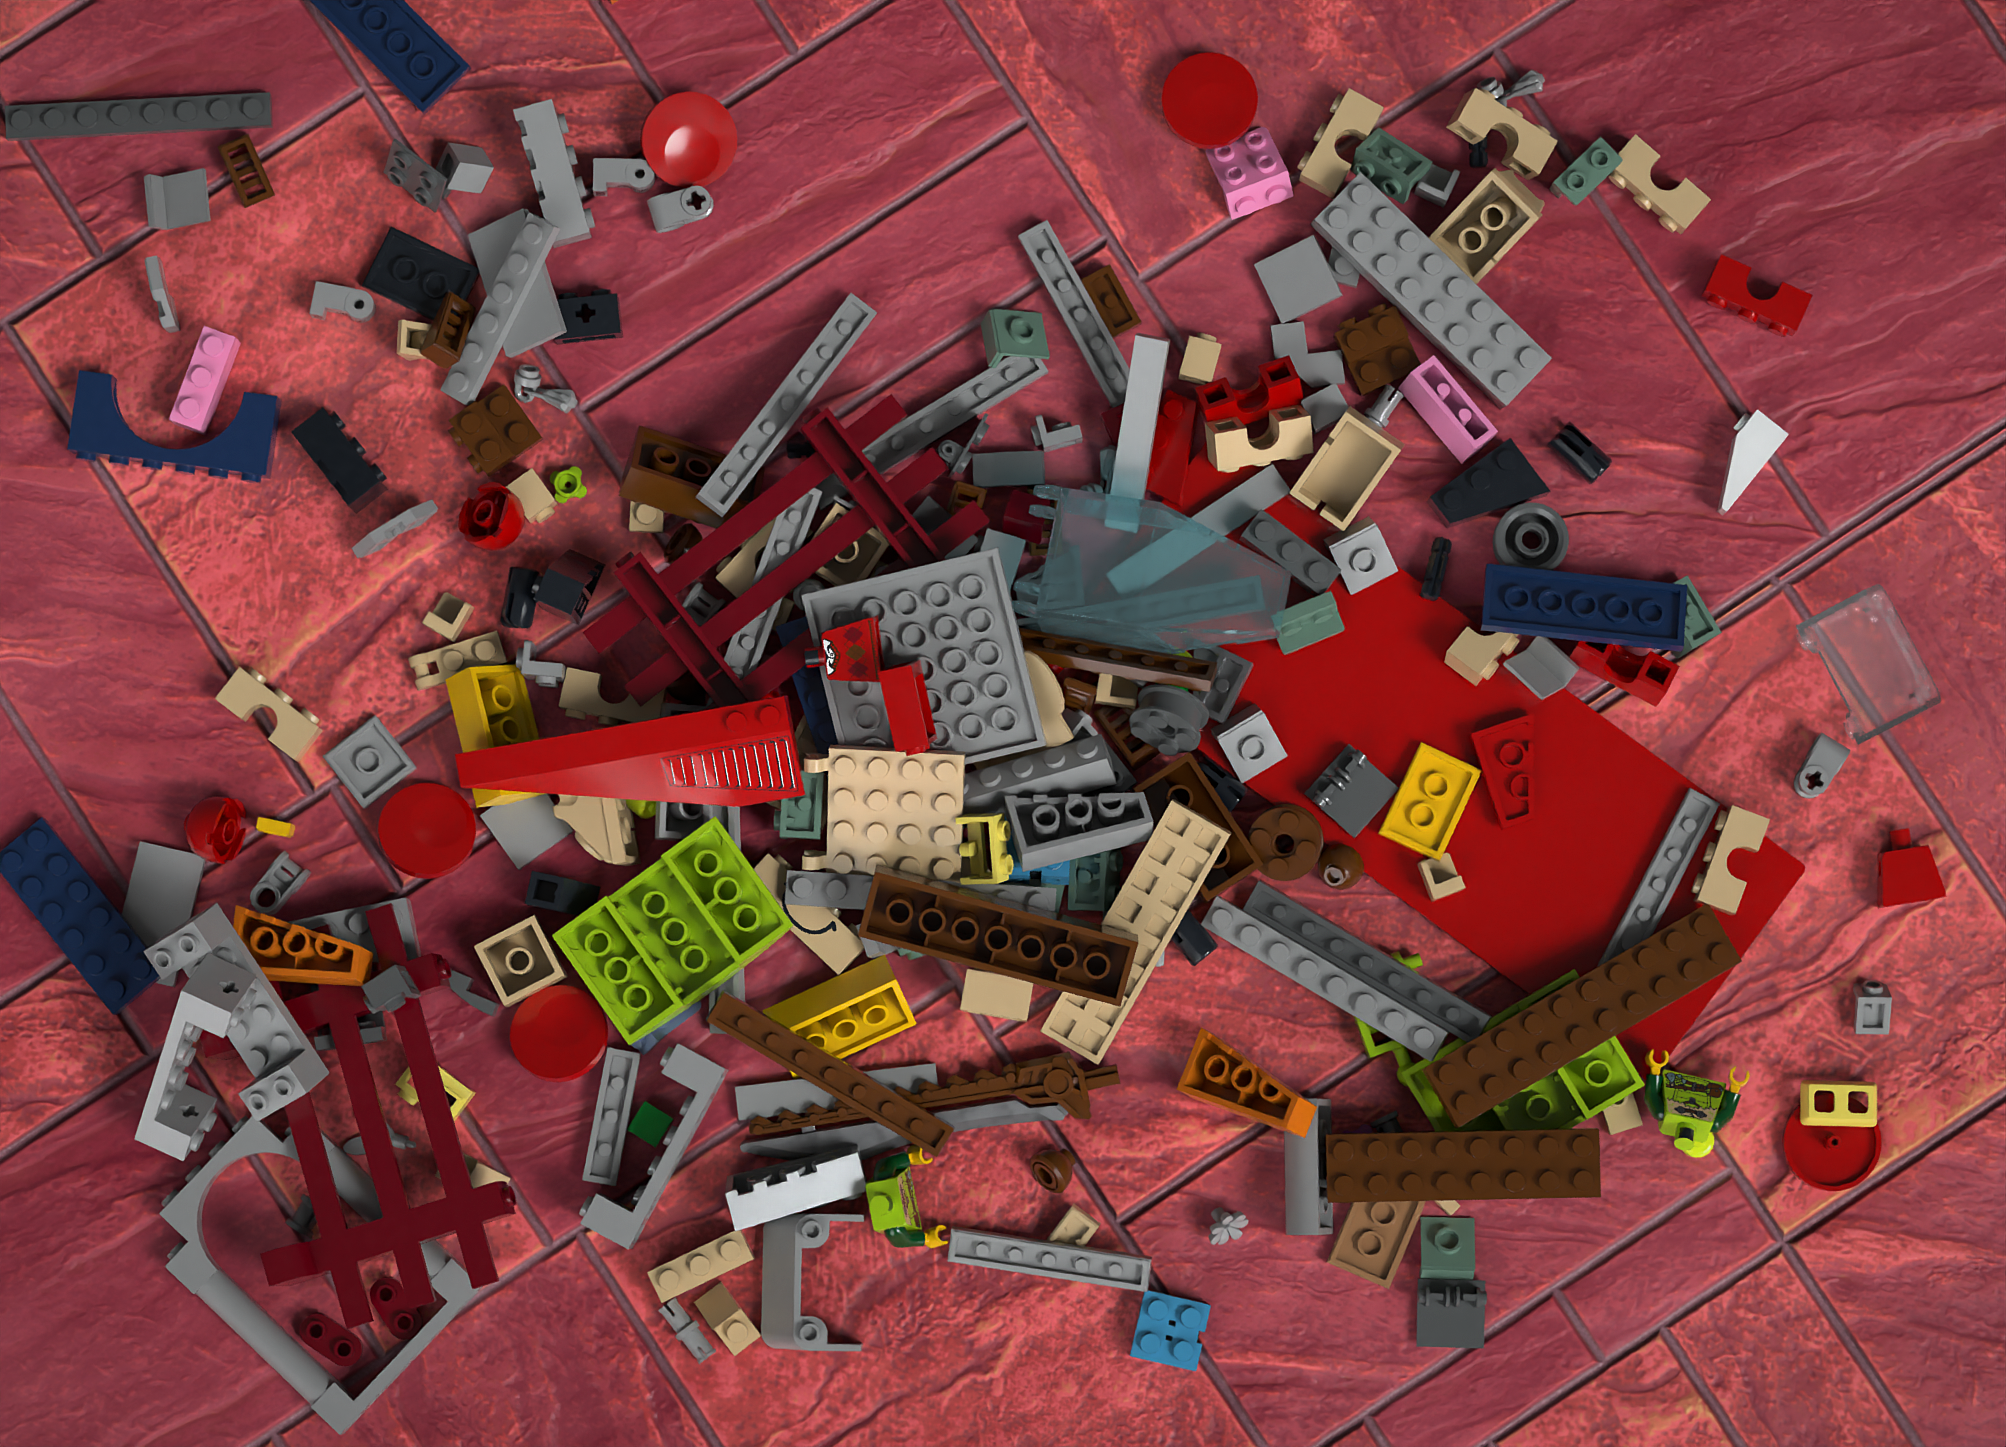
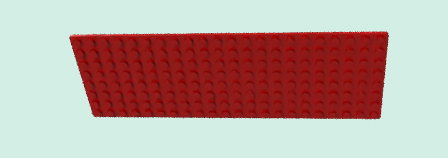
M1206 441L1188 465V475L1185 478L1182 494L1184 496L1182 507L1163 499L1109 572L1265 468L1263 466L1248 465L1240 467L1235 472L1217 471L1208 460ZM1289 493L1264 510L1336 565L1332 554L1325 547L1323 540L1341 531V529L1321 516L1322 510L1316 507L1313 510ZM1255 517L1133 597L1138 598L1259 575L1265 611L1154 630L1167 642L1170 640L1173 644L1181 646L1193 658V638L1197 636L1253 663L1254 666L1227 719L1255 703L1264 712L1288 756L1245 781L1244 784L1273 806L1294 804L1308 810L1318 820L1326 845L1344 844L1355 849L1363 860L1365 874L1529 995L1573 969L1581 977L1597 968L1688 789L1691 788L1718 802L1565 688L1541 700L1503 665L1506 660L1517 655L1514 651L1508 656L1504 653L1496 661L1499 666L1490 679L1482 678L1477 686L1472 684L1444 663L1447 650L1467 626L1477 634L1483 636L1491 634L1481 630L1478 624L1440 596L1436 601L1423 599L1420 595L1423 584L1397 565L1398 572L1353 595H1350L1341 574H1339L1326 592H1332L1345 630L1287 655H1284L1271 627L1269 616L1314 598V596L1295 583L1293 578L1280 566L1269 559L1265 560L1240 541L1241 535ZM1105 577L1085 603V607L1121 601L1122 599L1108 578ZM1109 639L1099 640L1098 642L1107 643ZM1149 681V682L1145 685V687H1146V686H1149V685H1154L1155 682H1150V681ZM1139 687L1137 691V699L1140 691L1142 690V688ZM1189 689L1188 692L1193 694V690ZM1534 713L1535 819L1501 830L1481 771L1444 853L1450 854L1458 876L1461 875L1466 888L1431 902L1417 865L1419 862L1431 858L1378 834L1398 790L1355 838L1304 794L1348 744L1354 749L1360 750L1367 757V760L1398 788H1400L1421 742L1481 770L1469 734ZM1209 718L1207 724L1199 729L1201 740L1196 749L1207 754L1239 780L1219 742L1211 733L1210 729L1220 723ZM1719 804L1653 934L1703 906L1693 901L1696 893L1691 892L1697 874H1703L1707 862L1703 861V856L1708 843H1715L1719 833V830L1714 829L1716 820L1721 810L1727 811V807L1723 804ZM1765 835L1759 851L1753 853L1742 848H1736L1727 857V868L1730 874L1737 879L1747 882L1736 914L1728 915L1712 909L1740 959L1805 872L1803 863ZM1735 966L1616 1035L1640 1077L1646 1080L1647 1073H1650L1651 1068L1645 1061L1646 1054L1654 1049L1653 1060L1658 1064L1661 1063L1663 1050H1666L1670 1056Z

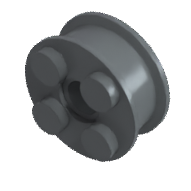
M1540 503L1520 504L1510 509L1497 524L1493 534V551L1500 565L1553 571L1566 555L1569 545L1568 529L1562 517L1552 508ZM1528 532L1536 534L1539 538V547L1536 549L1526 548L1522 543L1523 534Z
M1154 684L1144 687L1137 699L1139 708L1132 712L1129 719L1131 733L1147 744L1158 748L1161 753L1168 756H1175L1177 753L1190 752L1196 749L1201 740L1199 729L1203 728L1209 719V712L1206 706L1193 694L1174 686Z

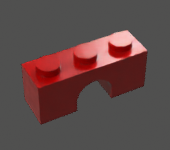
M1721 254L1701 296L1708 298L1706 302L1721 310H1725L1726 307L1738 312L1737 316L1746 322L1755 324L1757 320L1768 325L1767 330L1775 335L1786 337L1788 334L1793 336L1798 330L1813 295L1782 281L1772 298L1767 300L1756 299L1749 293L1746 284L1752 267Z
M1287 355L1259 365V378L1254 385L1247 389H1232L1226 377L1195 387L1204 422L1238 417L1246 425L1269 417V410L1300 405L1304 396L1299 376L1290 356Z
M1577 640L1569 655V658L1579 667L1657 707L1667 693L1680 667L1652 651H1649L1645 656H1639L1626 651L1620 645Z

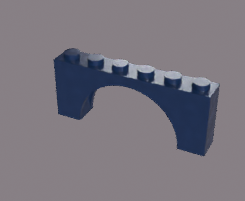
M79 370L67 449L76 454V459L82 461L96 462V457L109 458L110 464L129 466V461L141 462L142 468L161 471L162 465L175 467V472L181 474L195 475V470L208 471V476L213 478L228 479V474L241 475V481L261 483V478L271 479L282 401L278 396L244 392L241 406L235 418L220 435L197 447L166 449L142 440L130 429L119 407L117 379L113 375Z

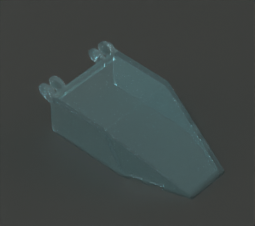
M1055 485L1034 486V495L1044 499L1058 500L1056 509L1043 505H1030V514L1036 517L1054 519L1041 586L1024 581H1017L1014 584V590L1019 593L1039 596L1037 605L1020 600L1012 601L1014 612L1036 618L1042 632L1169 654L1185 653V650L1204 647L1205 649L1217 648V645L1242 644L1280 637L1291 579V572L1161 502L1063 488Z

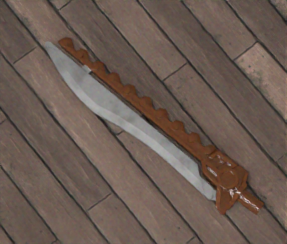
M1067 1051L1016 1062V1065L1009 1063L1002 1068L1001 1075L993 1074L982 1068L974 1074L973 1081H968L954 1074L946 1080L947 1083L944 1087L926 1080L918 1085V1091L915 1093L900 1086L893 1090L922 1108L1015 1094L1029 1104H1037L1028 1105L1013 1097L929 1111L953 1125V1132L1025 1122L1063 1120L1068 1113L1074 1118L1090 1119L1092 1117L1089 1110L1091 1105L1087 1090L1120 1084L1116 1064L1083 1071L1082 1065L1078 1064L1073 1055ZM838 1100L834 1103L833 1110L825 1109L814 1103L806 1109L807 1112L804 1116L786 1109L778 1114L779 1117L775 1122L757 1115L750 1120V1134L761 1135L801 1128L802 1131L744 1140L741 1142L740 1149L744 1153L748 1152L791 1161L858 1144L861 1159L865 1160L912 1142L875 1120L815 1129V1125L868 1117Z

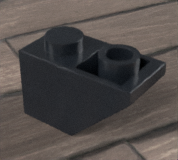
M532 871L525 904L536 908L579 916L598 902L601 887Z

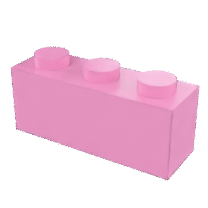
M206 326L203 327L169 418L172 423L196 433L207 435L241 344L236 337Z
M1434 355L1410 372L1398 387L1461 464L1483 449L1498 432Z

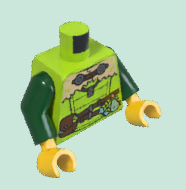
M1652 1049L1645 1057L1646 1064L1651 1069L1650 1073L1646 1075L1644 1102L1653 1118L1658 1120L1659 1131L1662 1134L1675 1136L1674 1145L1676 1148L1685 1151L1691 1150L1694 1147L1695 1141L1706 1142L1709 1133L1719 1132L1733 1119L1741 1094L1738 1092L1740 1087L1747 1084L1750 1077L1749 1071L1745 1075V1080L1738 1082L1733 1078V1073L1736 1069V1066H1734L1728 1075L1730 1083L1728 1090L1725 1089L1726 1083L1665 1069L1660 1074L1661 1067L1666 1065L1669 1060V1054L1666 1050H1663L1661 1063L1658 1064L1653 1060L1654 1049Z
M911 1145L907 1153L903 1151L880 1159L875 1165L873 1177L865 1183L873 1228L876 1232L884 1234L890 1244L897 1248L918 1247L924 1244L929 1248H935L949 1242L948 1240L941 1241L938 1237L939 1231L947 1229L944 1225H938L925 1231L922 1230L909 1166L910 1164H929L933 1158H923V1149L917 1145Z

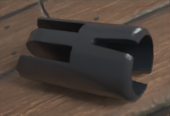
M1568 422L1564 429L1560 430L1547 445L1589 484H1593L1612 463V459L1571 422Z
M510 567L500 617L501 624L506 628H529L532 626L536 607L535 593L532 592V588L537 576L541 572L523 567Z
M1202 752L1198 757L1199 761L1196 762L1231 813L1237 803L1248 792V788L1207 754Z
M1187 910L1171 940L1189 963L1195 966L1218 947V944L1193 914Z

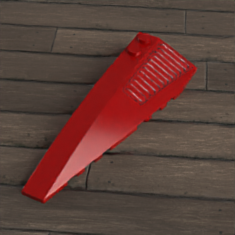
M788 695L455 754L461 788L732 807L806 795Z

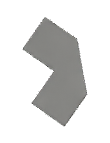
M157 255L147 257L144 261L153 300L158 305L161 325L168 333L181 331L174 298L168 292L163 263Z
M1304 321L1270 326L1274 360L1289 355L1299 378L1310 388L1327 387L1334 383L1337 385L1345 384L1341 350L1308 354Z
M433 500L412 507L367 534L351 549L357 558H363L383 549L399 534L421 526L437 512L438 508Z

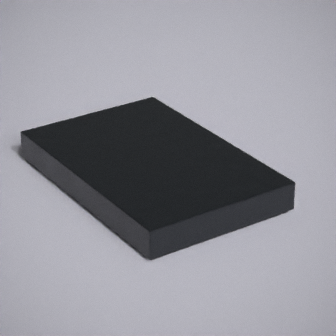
M390 227L362 287L433 321L447 292L451 291L467 301L480 272L477 267ZM451 309L450 312L457 317L460 316L459 313Z

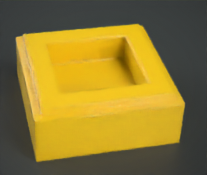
M258 817L256 829L263 833L291 838L294 835L295 825Z

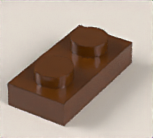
M1110 264L1081 279L1113 339L1142 324Z

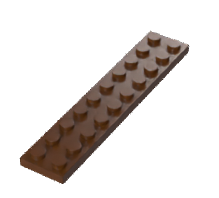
M1705 904L1423 1068L1422 1071L1454 1127L1459 1128L1742 962L1711 907Z

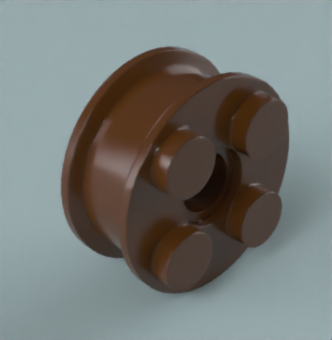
M1279 804L1264 811L1251 826L1247 839L1264 864L1258 870L1265 876L1279 881H1291L1307 874L1319 860L1324 845L1323 831L1316 817L1305 808L1294 804ZM1281 834L1290 835L1294 840V848L1291 850L1281 849L1277 844V837Z

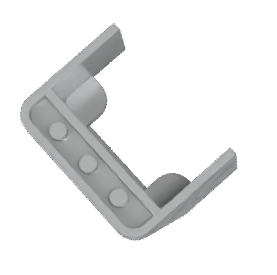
M794 1213L765 1222L763 1227L761 1335L768 1346L775 1349L808 1351H862L863 1343L827 1342V1327L821 1319L814 1316H800L802 1248H817L823 1245L829 1237L830 1221L864 1222L865 1214Z

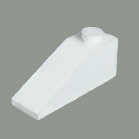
M1758 409L1752 416L1745 413L1734 426L1738 433L1732 439L1717 510L1722 516L1729 510L1789 435Z

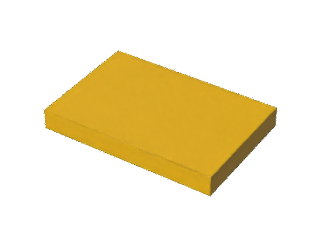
M1421 742L1378 834L1440 862L1482 770Z

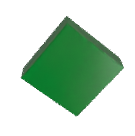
M645 1101L627 1130L656 1148L674 1119Z

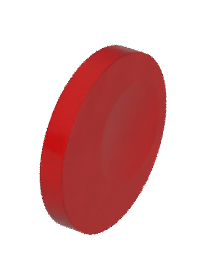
M1215 52L1195 54L1179 62L1167 76L1162 90V112L1168 127L1185 143L1204 149L1225 147L1240 139L1249 130L1255 119L1258 106L1256 84L1249 71L1239 61L1230 56Z
M677 92L658 101L648 112L641 128V151L644 160H646L654 174L662 181L680 188L691 186L703 187L719 179L730 167L737 149V131L730 113L716 99L699 92Z
M435 783L414 784L398 791L385 804L378 824L379 844L386 859L404 874L423 879L442 877L458 869L471 854L476 838L475 817L466 800L451 788Z
M567 985L546 987L529 996L516 1011L510 1028L511 1047L519 1063L531 1075L548 1082H566L579 1078L589 1072L602 1057L608 1041V1024L599 1004L585 991Z
M1834 1094L1814 1096L1815 1110L1817 1112H1833ZM1848 1096V1110L1851 1113L1867 1112L1868 1108L1856 1099ZM1800 1105L1793 1110L1786 1121L1782 1136L1783 1154L1791 1171L1803 1183L1823 1191H1842L1863 1182L1877 1165L1882 1146L1878 1124L1874 1127L1803 1125L1800 1122Z

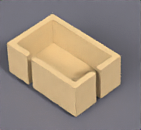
M1350 406L1289 493L1313 510H1315L1321 500L1325 502L1326 506L1320 515L1345 531L1405 444Z

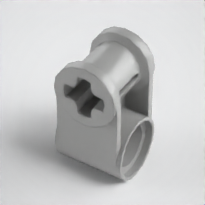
M691 186L679 191L660 194L647 200L656 233L668 232L685 224L704 219L712 213L714 207L711 195L701 186ZM699 195L702 200L706 199V201L701 203L702 208L700 210H696L694 206H689V204L694 203L693 197Z
M698 582L688 594L682 606L700 627L724 608L726 601L724 599H716L703 589V584Z
M1821 732L1809 749L1804 763L1795 776L1793 782L1796 793L1806 799L1814 798L1823 793L1844 764L1850 749ZM1813 775L1816 777L1814 783L1817 786L1809 789L1807 787L1809 781L1805 778Z
M283 851L251 891V904L262 914H276L289 898L302 887L309 878L311 871L308 869L303 870L289 858L288 852ZM286 868L294 877L289 876L283 869ZM272 890L276 896L274 904L267 908L261 907L258 902L260 894L263 891Z

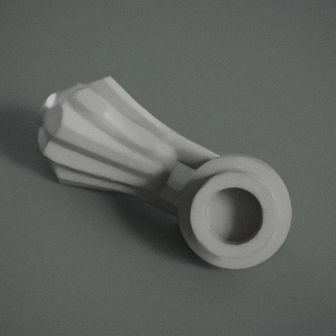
M1530 70L1506 91H1504L1501 82L1496 81L1495 77H1489L1480 81L1477 84V88L1491 92L1496 97L1495 100L1506 107L1507 100L1513 97L1543 91L1545 79L1541 73Z
M522 364L515 371L514 393L519 401L526 403L532 401L534 397H538L566 414L577 405L578 401L572 390H545L538 388L541 382L538 367ZM522 386H524L523 391L528 394L527 396L521 394Z
M1109 445L1100 450V485L1089 483L1088 485H1083L1079 490L1078 502L1085 509L1106 511L1108 508V503L1101 502L1110 496L1117 452L1116 446Z

